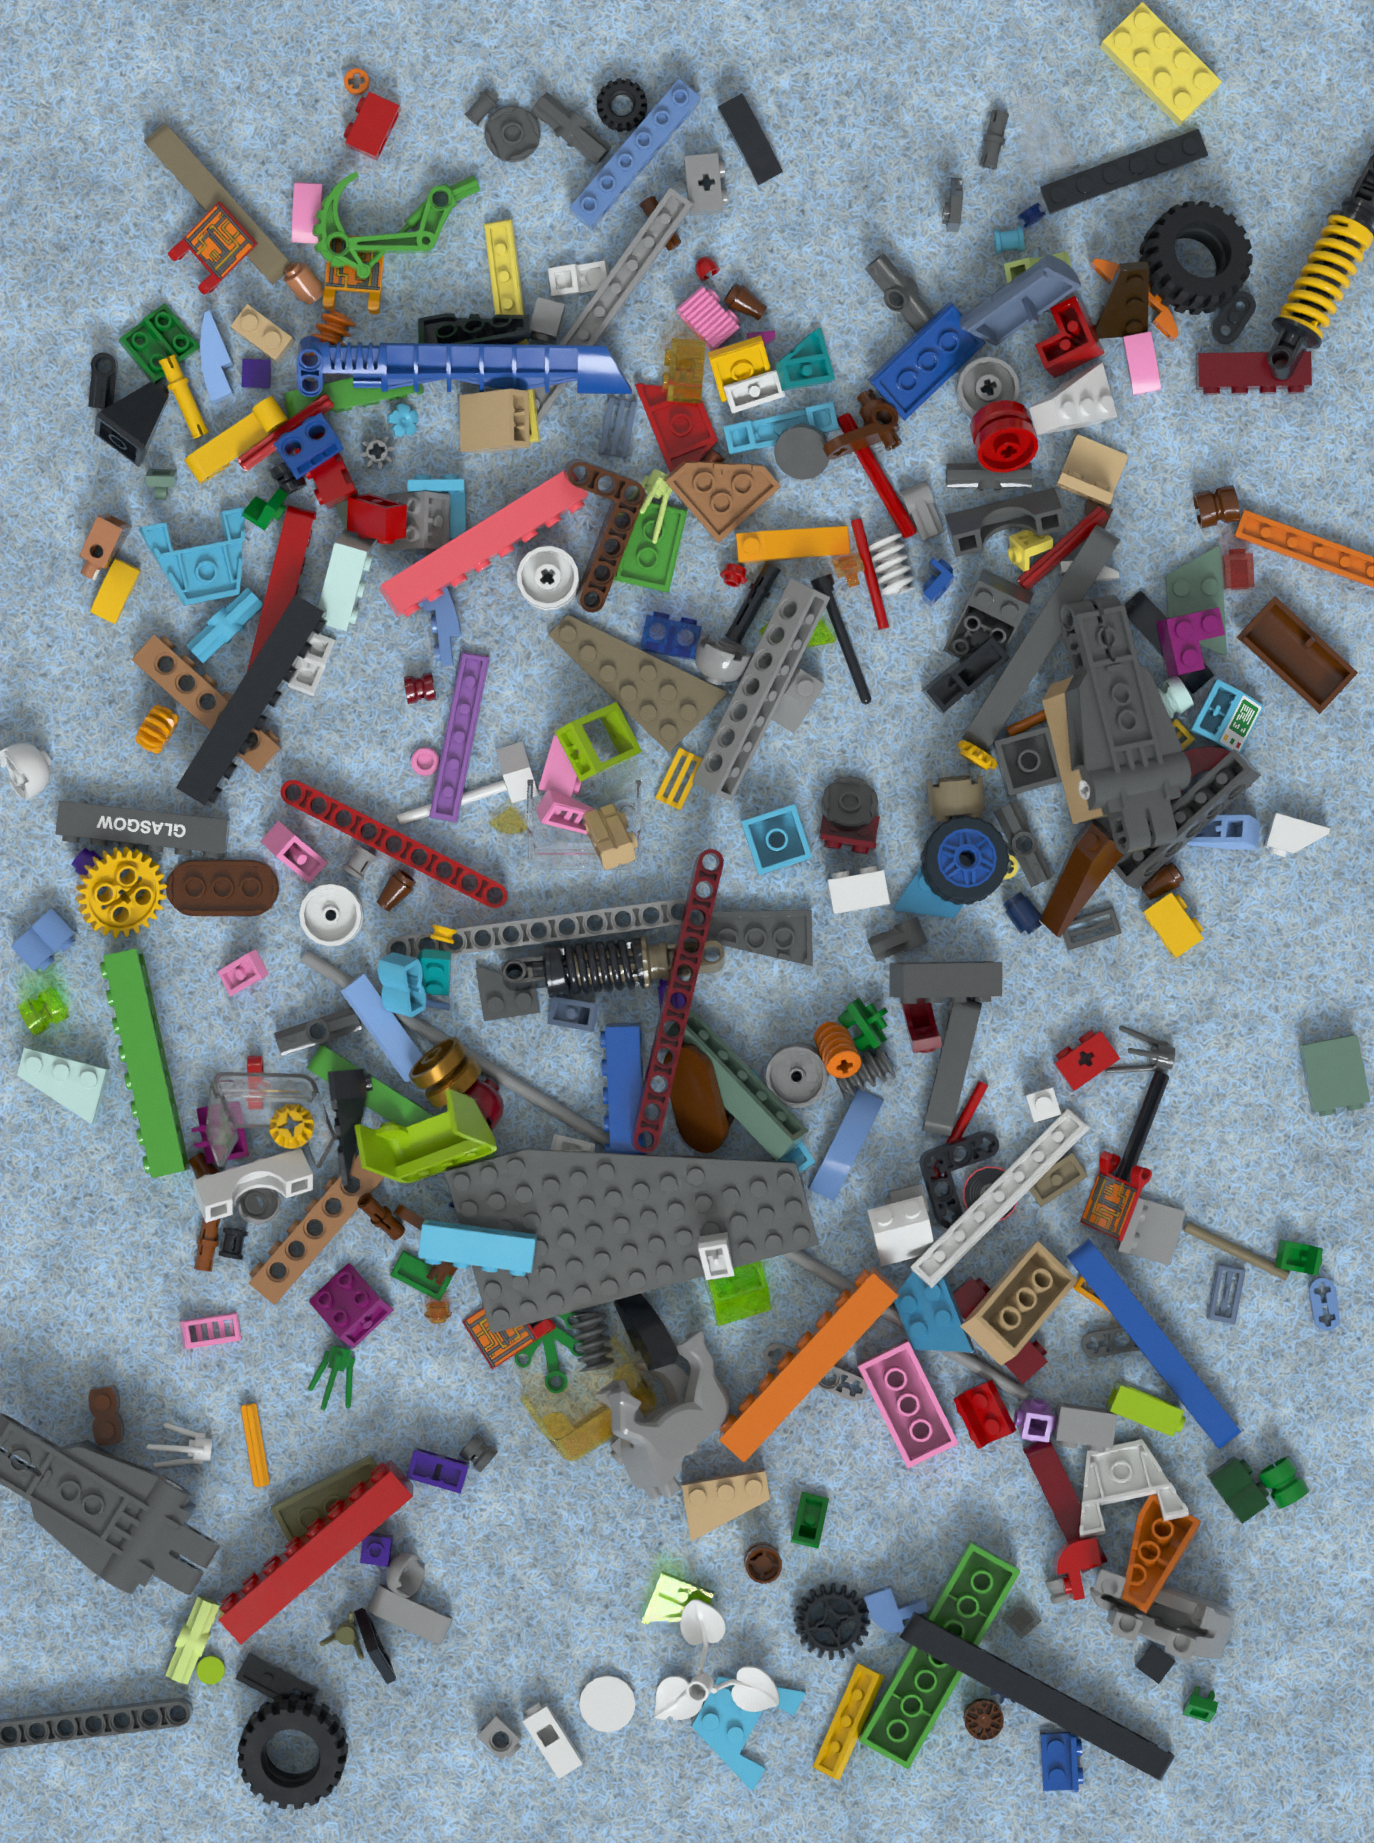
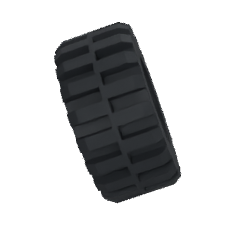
M1186 201L1182 205L1176 204L1171 207L1147 231L1144 241L1140 245L1139 253L1142 256L1139 262L1148 261L1149 284L1152 287L1149 290L1154 297L1158 295L1162 299L1160 303L1164 306L1172 305L1175 307L1174 311L1182 314L1186 310H1189L1190 315H1199L1202 311L1208 314L1214 312L1218 307L1221 308L1241 289L1251 272L1249 267L1252 265L1253 255L1248 252L1252 246L1250 240L1244 237L1247 232L1243 225L1238 226L1235 223L1237 218L1231 213L1229 215L1223 212L1224 208L1215 205L1214 208L1209 207L1210 203L1200 201L1197 205H1195L1194 201ZM1189 238L1205 245L1213 255L1216 263L1215 277L1202 278L1185 270L1177 259L1175 240Z
M291 1694L290 1699H284L283 1695L275 1697L272 1703L267 1701L260 1706L259 1711H254L244 1727L237 1750L239 1752L237 1759L238 1768L243 1770L241 1777L244 1783L249 1782L251 1784L250 1791L255 1796L259 1793L264 1796L262 1801L269 1805L272 1801L279 1803L278 1808L286 1809L288 1804H293L295 1810L303 1809L305 1803L313 1806L319 1803L321 1797L326 1798L331 1794L333 1787L337 1786L341 1779L348 1754L347 1734L345 1728L340 1727L341 1720L337 1714L331 1715L329 1713L330 1707L325 1703H322L321 1706L315 1704L316 1698L308 1696L307 1700H301L300 1694ZM283 1730H298L307 1734L315 1741L319 1749V1760L316 1766L307 1772L299 1774L287 1773L278 1769L270 1761L266 1752L267 1743L271 1736Z

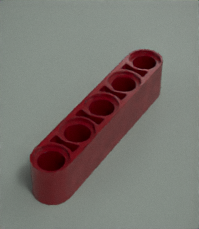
M1050 1439L1049 1443L1037 1441L1023 1448L1024 1454L1066 1541L1080 1538L1082 1506ZM1097 1539L1101 1563L1104 1564L1108 1560ZM1094 1568L1084 1569V1570H1081V1572H1082V1574H1083V1573H1085V1572H1087V1571H1089V1570H1092V1569H1094Z

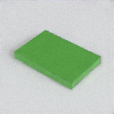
M651 502L644 514L639 512L614 581L669 593L688 510L672 506L666 507L656 544L652 543V538L661 504Z

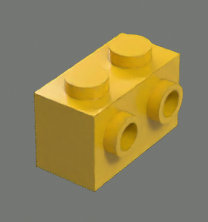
M1170 892L1141 913L1171 956L1177 958L1204 939L1200 934L1204 930L1195 917L1192 919L1188 917L1184 911L1188 907L1180 895L1174 896Z

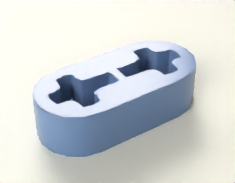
M1315 1278L1311 1281L1308 1291L1313 1320L1318 1328L1330 1331L1335 1329L1340 1321L1335 1287L1327 1278ZM1323 1282L1324 1286H1329V1291L1325 1292L1326 1302H1321L1320 1294L1314 1293V1289L1319 1287L1318 1283ZM1326 1305L1328 1313L1334 1315V1319L1330 1320V1325L1328 1326L1324 1322L1319 1321V1317L1323 1316L1322 1306Z

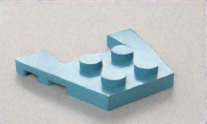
M246 507L221 511L219 513L225 541L173 551L166 522L139 528L140 534L183 606L240 594L243 561L241 556L245 538V518L242 516V513Z
M718 1676L714 1685L734 1678ZM730 1685L718 1690L717 1693L711 1692L691 1726L746 1786L754 1791L765 1767L740 1754L762 1711L749 1712L738 1707L731 1694L735 1685ZM777 1686L780 1698L777 1707L794 1716L806 1692Z

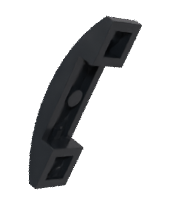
M1140 590L1124 604L1128 620L1164 659L1156 621L1167 619V617ZM1205 662V669L1177 675L1192 694L1214 676Z

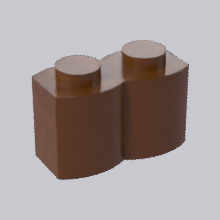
M115 1385L94 1387L90 1390L88 1398L90 1411L95 1418L93 1422L94 1439L99 1446L120 1443L123 1440L125 1428L123 1419L118 1413L120 1409L119 1392Z

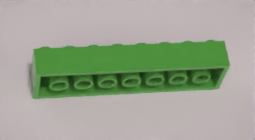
M135 948L103 955L104 962H100L103 979L107 978L109 981L110 989L106 990L109 1006H113L116 1017L112 1018L115 1034H120L122 1045L118 1046L121 1062H126L128 1073H124L127 1089H132L134 1101H130L133 1117H138L140 1128L136 1129L139 1145L145 1146L146 1156L142 1157L145 1172L150 1173L151 1178L189 1170V1160L143 949Z
M969 1539L928 1611L926 1618L979 1646L1021 1572L1019 1567ZM910 1644L864 1724L858 1737L859 1742L909 1770L963 1673Z

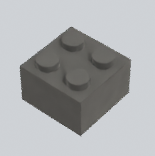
M1049 726L1000 739L992 743L1007 797L1062 782Z

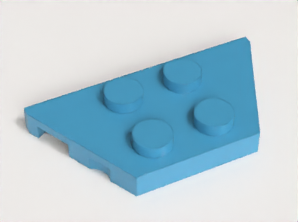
M959 855L960 863L964 866H970V859L965 855ZM920 867L893 910L954 919L964 904L956 905L949 901L946 902L938 895H935L928 884L926 885Z
M912 1272L898 1290V1297L894 1300L912 1348L922 1351L975 1352L969 1334L960 1327L964 1321L946 1275L933 1288H930L919 1276Z

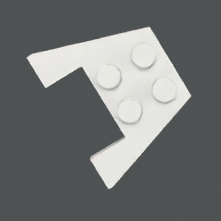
M1143 1439L1113 1445V1449L1106 1448L1105 1452L1087 1451L1079 1530L1080 1539L1105 1534L1099 1506L1157 1494L1163 1521L1189 1516L1187 1506L1177 1495L1176 1489L1162 1472V1468Z

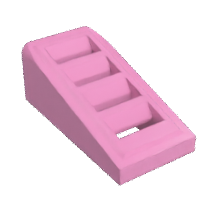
M547 790L536 811L540 822L543 824L587 835L584 821L580 823V820L584 813L595 808L556 791Z
M237 1312L179 1321L183 1349L241 1340ZM229 1319L231 1336L226 1337L224 1320ZM218 1321L220 1338L215 1339L212 1322ZM206 1323L208 1340L203 1341L201 1324ZM191 1325H195L197 1342L191 1341L189 1328Z

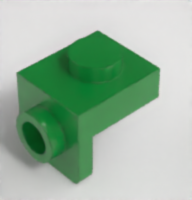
M279 488L268 503L259 497H254L242 513V516L265 531L274 519L278 521L287 507L283 503L288 494Z
M1280 1240L1275 1267L1317 1276L1322 1264L1323 1248Z

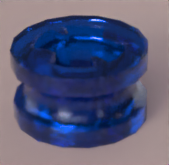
M1039 203L1029 207L1018 216L1019 220H1024L1025 224L1023 226L1025 229L1046 216L1045 211H1040L1039 207L1041 205Z

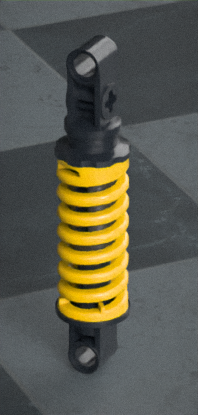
M1374 154L1370 157L1362 175L1356 181L1351 196L1344 198L1341 204V211L1332 210L1328 214V226L1322 228L1321 238L1315 242L1314 251L1307 257L1308 264L1302 267L1300 271L1301 277L1295 280L1294 290L1288 294L1287 303L1281 307L1280 315L1272 321V327L1279 335L1268 353L1267 361L1270 373L1276 379L1285 380L1290 378L1306 348L1318 349L1321 346L1324 335L1318 327L1326 328L1330 325L1331 321L1325 314L1333 315L1337 312V306L1332 301L1340 302L1343 300L1344 293L1339 288L1347 289L1350 287L1351 281L1347 276L1356 275L1357 267L1354 263H1361L1364 260L1363 253L1366 249L1370 248L1374 240V229L1372 228L1374 223ZM1280 359L1288 360V363L1282 367L1274 365Z

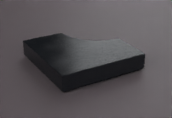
M363 1607L354 1611L368 1655L386 1684L396 1681L391 1660L384 1649L372 1619Z

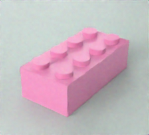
M908 1339L857 1363L907 1468L959 1444Z

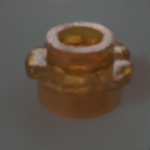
M430 1302L427 1304V1311L424 1313V1316L430 1318L431 1323L440 1324L445 1323L447 1318L452 1316V1312H450L449 1303Z

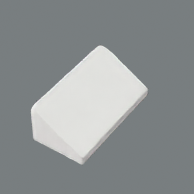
M776 370L723 386L731 413L785 397V392L781 389Z

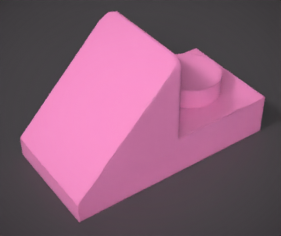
M256 949L217 971L230 997L269 975Z

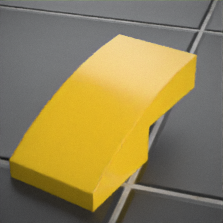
M115 558L100 587L90 613L116 624L128 597L134 589L141 569Z

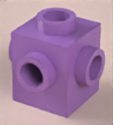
M1022 1399L1020 1409L1017 1408L1015 1410L1014 1425L1017 1426L1022 1439L1049 1443L1051 1431H1054L1056 1426V1414H1053L1050 1403L1043 1399Z

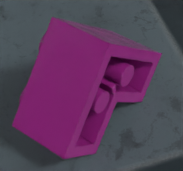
M1219 607L1156 621L1168 677L1205 669L1199 641L1225 635Z

